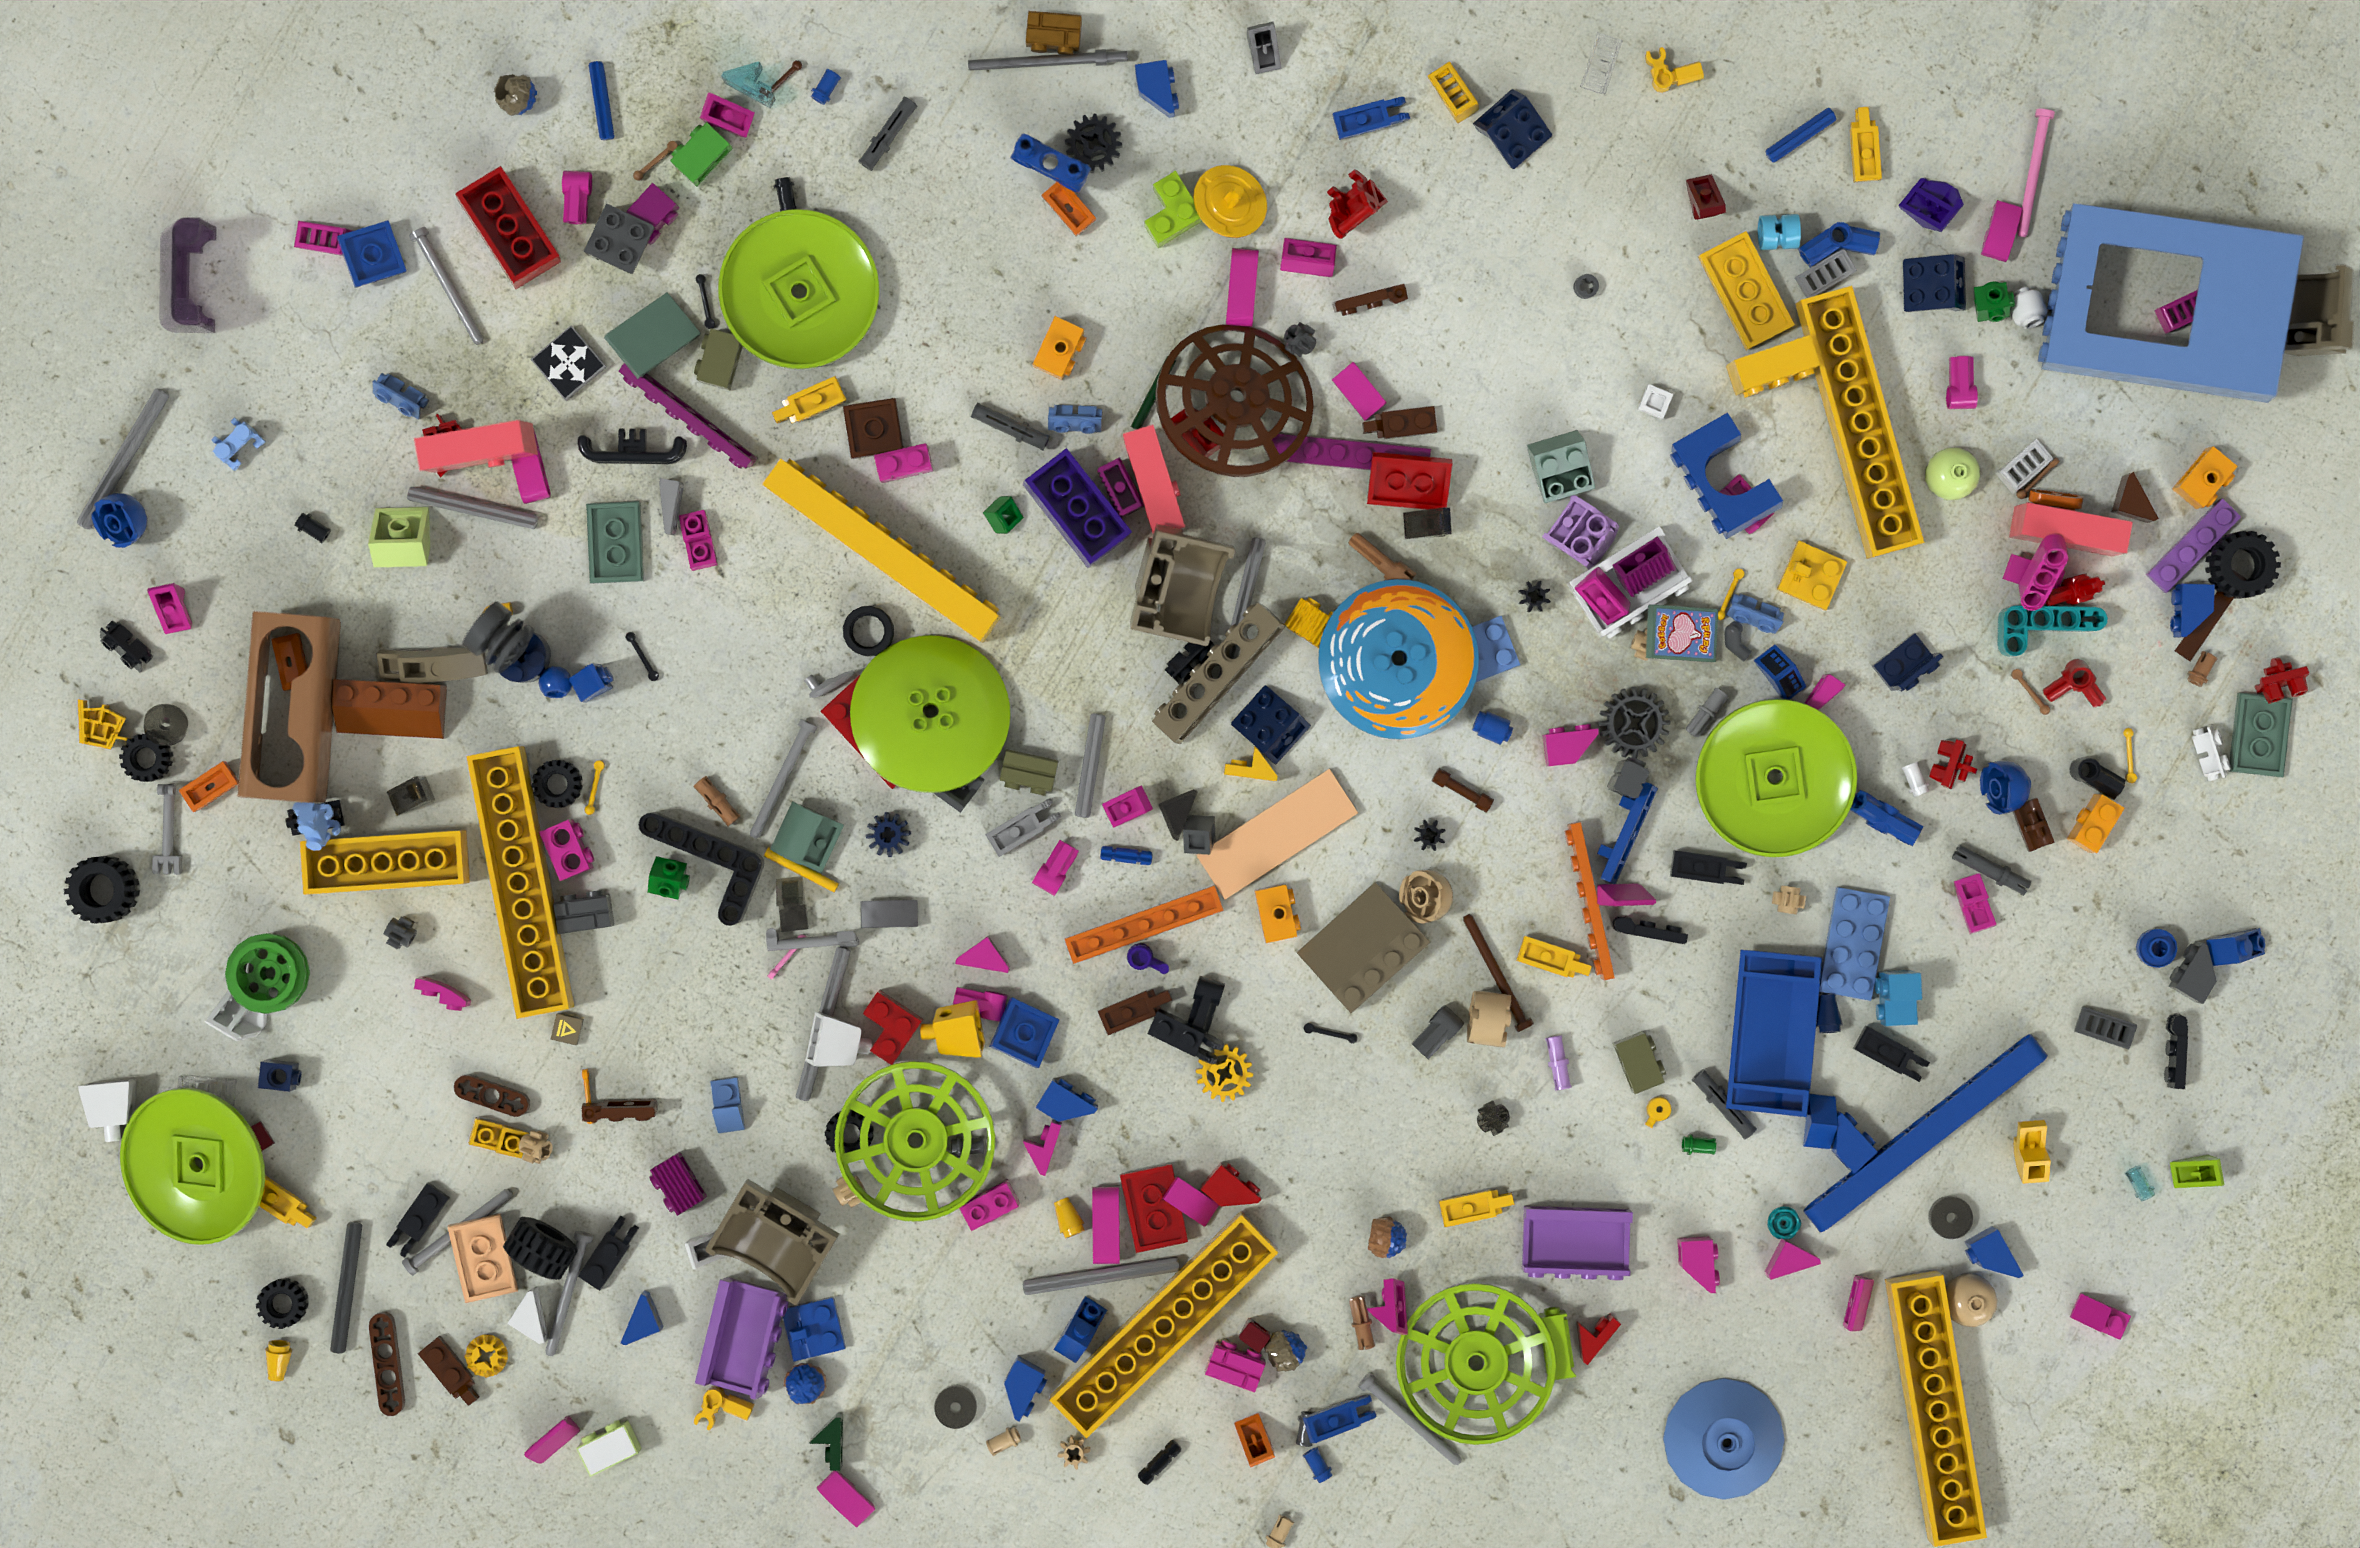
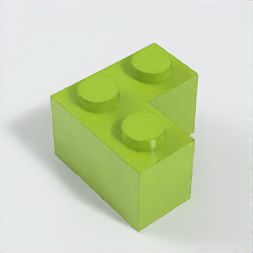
M1176 171L1153 184V190L1165 209L1145 220L1144 226L1157 248H1160L1201 223L1202 220L1197 214L1192 196Z

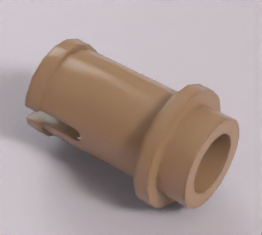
M2202 651L2193 670L2187 673L2189 675L2187 680L2196 686L2202 687L2204 683L2208 682L2206 678L2217 658L2210 653L2206 654L2205 651Z

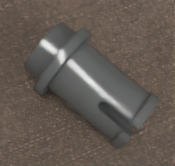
M956 1137V1139L951 1140V1150L954 1156L957 1155L960 1158L964 1139ZM983 1137L972 1138L970 1154H984Z
M1302 1411L1301 1415L1298 1416L1297 1420L1300 1423L1296 1444L1300 1446L1311 1447L1313 1444L1310 1443L1303 1417L1314 1412Z

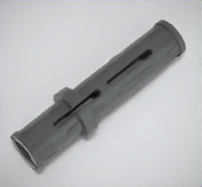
M904 96L878 135L871 138V145L861 159L858 160L866 169L873 171V168L884 152L888 153L890 150L889 145L913 111L918 107L912 100Z
M978 402L971 414V418L1015 437L1017 442L1021 443L1023 441L1044 451L1050 438L1049 435L1029 427V423L1023 422L1022 424ZM988 416L994 417L1004 423H1007L1008 426L1002 425L988 418ZM1013 427L1032 435L1033 438L1013 430Z
M1961 844L1957 846V852L1954 851L1953 860L1995 880L1999 886L2005 885L2022 896L2027 892L2025 889H2029L2031 885V880H2027L2012 872L2010 867H2002L1963 847Z
M1705 1069L1699 1071L1692 1078V1081L1707 1096L1706 1100L1708 1103H1713L1741 1134L1743 1139L1749 1138L1757 1130L1740 1110L1726 1109L1727 1095L1724 1093L1725 1089L1722 1085L1718 1086L1706 1073Z

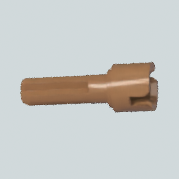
M1355 533L1348 542L1352 548L1384 574L1385 580H1412L1417 575L1401 560L1400 562L1392 561L1359 533Z

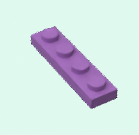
M2223 498L2219 499L2145 575L2164 593H2167L2241 516Z

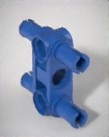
M1023 133L1015 143L1014 151L1010 157L1016 163L1032 169L1077 193L1080 192L1086 183L1087 176L1091 171V168L1083 162L1070 158ZM1053 157L1057 159L1058 165L1054 169H1047L1043 165L1045 159Z

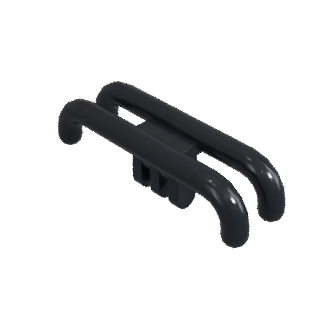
M619 428L618 451H594L591 439L585 435H580L577 443L582 456L594 463L673 464L681 460L685 455L687 441L681 436H677L670 451L646 452V429H640V439H636V429L630 428L629 439H625V428Z

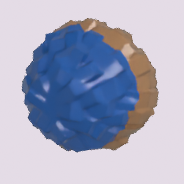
M1389 1216L1373 1219L1368 1250L1372 1251L1374 1256L1380 1258L1396 1256V1254H1399L1406 1248V1229H1404L1400 1222L1393 1220Z
M800 1363L793 1366L790 1372H787L784 1378V1386L787 1388L786 1391L790 1399L795 1404H813L824 1395L827 1379L820 1367L813 1366L812 1363Z

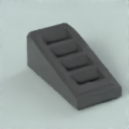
M2082 1006L2074 1032L2129 1050L2137 1024ZM2090 1015H2093L2094 1019L2090 1031L2085 1030ZM2101 1018L2105 1019L2100 1034H2097L2096 1031ZM2114 1022L2115 1026L2111 1038H2109L2107 1034L2111 1023ZM2122 1026H2125L2121 1041H2118Z

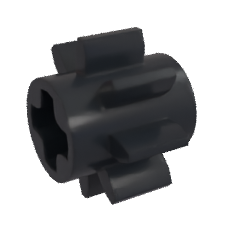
M1528 581L1526 582L1528 588L1526 591L1518 590V593L1523 595V600L1518 604L1522 605L1525 603L1528 606V613L1532 611L1533 607L1542 612L1541 604H1549L1551 602L1545 598V594L1550 589L1543 590L1541 588V581H1538L1536 586L1533 587ZM1537 590V596L1541 598L1531 603V597L1528 596V593Z
M1424 819V826L1421 829L1414 827V830L1419 832V837L1414 838L1413 841H1421L1423 843L1421 850L1423 851L1427 845H1431L1432 850L1436 851V843H1445L1440 838V834L1446 830H1438L1436 828L1437 820L1433 821L1431 826ZM1427 828L1430 831L1436 832L1431 843L1428 839H1423Z

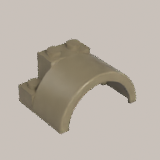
M2336 265L2335 269L2338 272L2297 275L2284 353L2295 356L2346 354V349L2352 348L2354 321L2350 320L2354 271L2351 267Z
M1156 524L1153 538L1148 537L1135 584L1136 600L1130 619V629L1208 646L1211 638V620L1218 585L1227 560L1234 557V547L1224 543L1184 535L1181 529Z
M747 1179L705 1251L712 1256L726 1255L756 1268L784 1290L788 1297L787 1301L797 1305L840 1233L818 1221L821 1215L820 1212L778 1187L769 1192Z

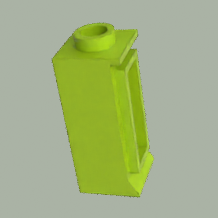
M1560 1307L1545 1308L1544 1313H1539L1538 1315L1544 1321L1554 1345L1556 1357L1555 1380L1576 1377L1571 1369L1574 1367L1568 1320L1566 1318L1567 1313L1565 1310H1560ZM1542 1343L1546 1373H1548L1547 1349L1545 1343Z

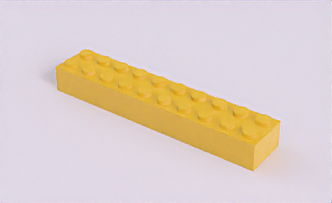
M1848 286L1800 300L1795 306L1804 337L1811 335L1820 362V366L1814 369L1815 377L1866 558L1869 559L1924 543L1853 287Z
M780 458L762 483L763 486L982 643L985 641L1001 619L997 614L999 609L986 599L983 603L975 598L978 594L964 583L961 587L953 583L956 578L943 568L939 572L932 567L934 562L921 552L917 556L910 552L913 547L899 536L896 540L889 537L891 531L878 521L874 525L867 521L870 517L867 513L855 505L852 509L846 506L848 500L835 490L828 493L824 490L827 485L811 474L807 478L803 475L805 471L803 467L790 458L787 462Z
M525 746L466 756L516 1019L573 1008L572 991L561 934L557 932L554 897L543 840L539 833L541 829Z
M1240 1211L1052 1392L1049 1401L1087 1439L1278 1254V1249Z
M1936 1270L1885 1279L1927 1539L1934 1547L1985 1539L1987 1534L1944 1275Z

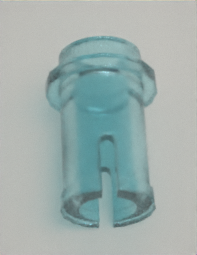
M2140 1165L2125 1172L2136 1192V1198H2139L2140 1201H2145L2155 1195L2153 1191L2155 1188L2150 1186Z

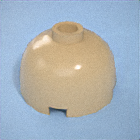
M1418 870L1403 879L1399 891V900L1401 904L1405 905L1407 912L1404 913L1408 918L1416 923L1424 924L1442 918L1449 911L1453 902V891L1448 880L1437 871Z
M1971 1273L1960 1274L1961 1276L1951 1279L1946 1285L1951 1320L1962 1326L1977 1327L1984 1325L1992 1319L1997 1310L1998 1300L1995 1290L1988 1280Z

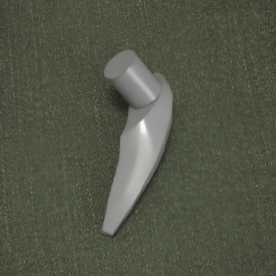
M851 670L834 678H829L821 684L813 675H810L804 680L811 689L809 697L816 698L846 682L854 674V671Z

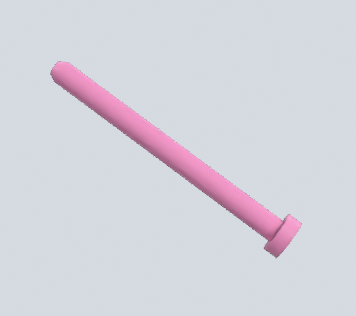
M2036 109L2035 112L2038 124L2023 198L2022 213L2017 230L2019 237H2026L2028 235L2049 120L2054 119L2055 114L2054 111L2048 109Z

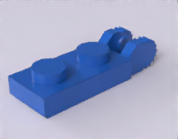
M1397 97L1386 101L1382 99L1334 112L1332 116L1339 140L1390 127L1392 124L1409 120V113H1400L1389 117L1387 112L1388 108L1399 107L1405 104V97Z
M1364 1395L1353 1400H1347L1303 1417L1310 1443H1318L1357 1428L1362 1423L1376 1418L1375 1411H1366L1358 1415L1356 1410L1357 1407L1372 1402L1371 1396Z

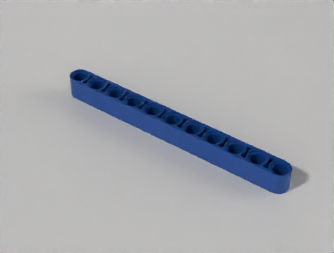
M2032 1034L2023 1037L1880 1148L1855 1174L1849 1172L1808 1204L1803 1210L1819 1232L1829 1229L2040 1065L2048 1057L2047 1053Z

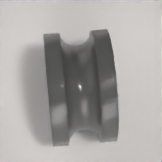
M1584 274L1575 280L1573 289L1578 297L1588 299L1597 293L1599 283L1593 275ZM1581 280H1585L1586 283H1592L1591 293L1588 294L1586 290H1580V286L1583 285Z

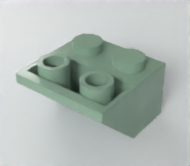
M1578 430L1527 445L1531 466L1544 503L1596 489L1586 443Z

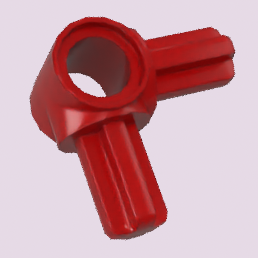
M2087 573L2064 579L2061 587L2052 589L2045 603L2047 606L2063 602L2074 605L2094 599L2095 593L2103 591L2102 586L2105 585V581L2100 580L2099 577L2091 578L2087 576Z
M2081 659L2069 661L2065 666V670L2061 672L2063 676L2043 689V694L2050 702H2053L2071 689L2074 692H2082L2093 707L2101 706L2106 701L2105 695L2095 683L2097 680L2096 676L2087 663ZM2077 671H2085L2082 677L2073 678Z

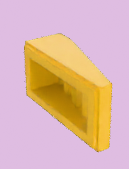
M1450 61L1427 75L1457 123H1460L1479 110L1477 100ZM1448 74L1452 75L1451 78L1439 84L1438 81ZM1457 83L1456 87L1445 93V89ZM1461 92L1464 94L1453 102L1450 100Z

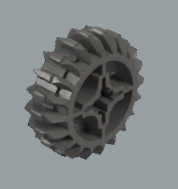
M1632 687L1630 696L1626 689H1621L1622 698L1620 699L1615 693L1612 694L1611 697L1615 703L1604 702L1605 707L1610 709L1609 712L1600 711L1599 713L1601 716L1607 717L1606 721H1598L1599 726H1606L1607 730L1600 732V736L1609 734L1610 738L1604 744L1608 746L1614 742L1613 753H1617L1620 748H1623L1621 756L1624 758L1627 757L1629 750L1631 751V756L1636 759L1638 757V750H1640L1643 757H1647V748L1653 753L1657 751L1654 742L1660 745L1665 743L1659 735H1669L1668 730L1662 729V725L1671 724L1670 720H1662V716L1669 714V711H1660L1658 709L1664 705L1663 700L1657 703L1653 702L1657 694L1652 693L1646 698L1647 689L1645 688L1640 691V695H1637V688ZM1639 701L1648 706V708L1637 714L1628 708L1625 703ZM1619 709L1623 717V724L1615 732L1613 721L1615 713ZM1653 714L1655 727L1652 735L1649 737L1645 723ZM1630 716H1633V719L1642 717L1637 723L1639 730L1635 728L1626 729L1631 723ZM1632 732L1638 738H1641L1644 743L1629 745L1620 738Z

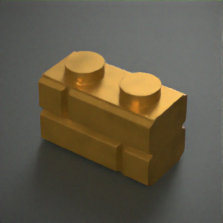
M1028 11L1026 47H1031V51L1036 53H1046L1047 49H1056L1058 54L1073 55V51L1080 50L1082 16Z

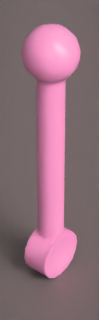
M801 934L797 938H804L806 936ZM790 949L767 976L773 979L797 949Z

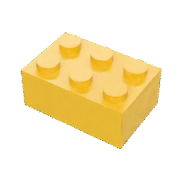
M1811 335L1735 359L1726 365V369L1735 396L1743 394L1744 398L1764 391V386L1768 385L1769 390L1788 383V378L1793 377L1794 381L1807 378L1815 374L1814 369L1820 366V362Z

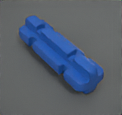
M1102 846L1100 858L1106 861L1114 859L1115 862L1131 864L1139 862L1140 865L1149 866L1152 863L1153 854L1151 851L1142 850V852H1138L1136 849L1119 847L1113 849L1111 846Z

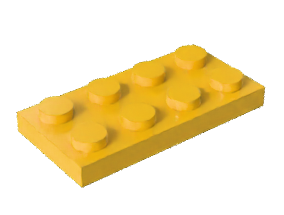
M1747 231L1698 256L1746 351L1795 326Z

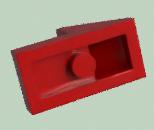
M1611 1314L1599 1319L1594 1326L1596 1330L1594 1333L1577 1321L1580 1358L1587 1365L1621 1325Z

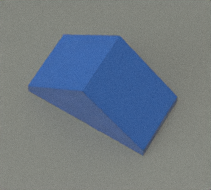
M1810 1094L1803 1146L1831 1149L1838 1127L1836 1097Z

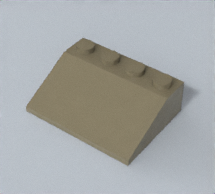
M1374 882L1296 953L1344 1007L1352 1013L1423 950L1430 941L1379 885Z

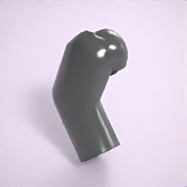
M1736 621L1731 622L1724 631L1725 646L1744 662L1752 651L1741 643L1742 625Z

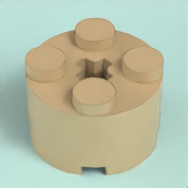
M1486 991L1473 992L1469 1008L1470 1019L1469 1024H1467L1468 1043L1505 1048L1507 1040L1505 1029L1510 1026L1511 1011H1509L1511 995Z

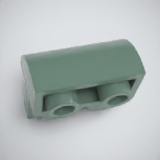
M792 801L770 849L790 861L822 873L844 825Z

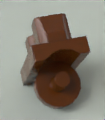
M2038 798L2027 801L2020 809L2013 811L2028 852L2055 843Z

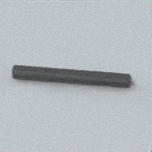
M349 1222L346 1228L330 1351L337 1354L344 1353L347 1345L362 1234V1224L358 1222Z

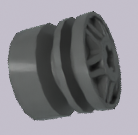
M496 601L474 622L463 639L462 645L476 656L481 655L488 649L485 663L491 665L495 662L493 669L498 673H502L511 664L515 663L526 650L534 634V629L529 625L522 628L524 621L521 619H517L508 625L512 612Z

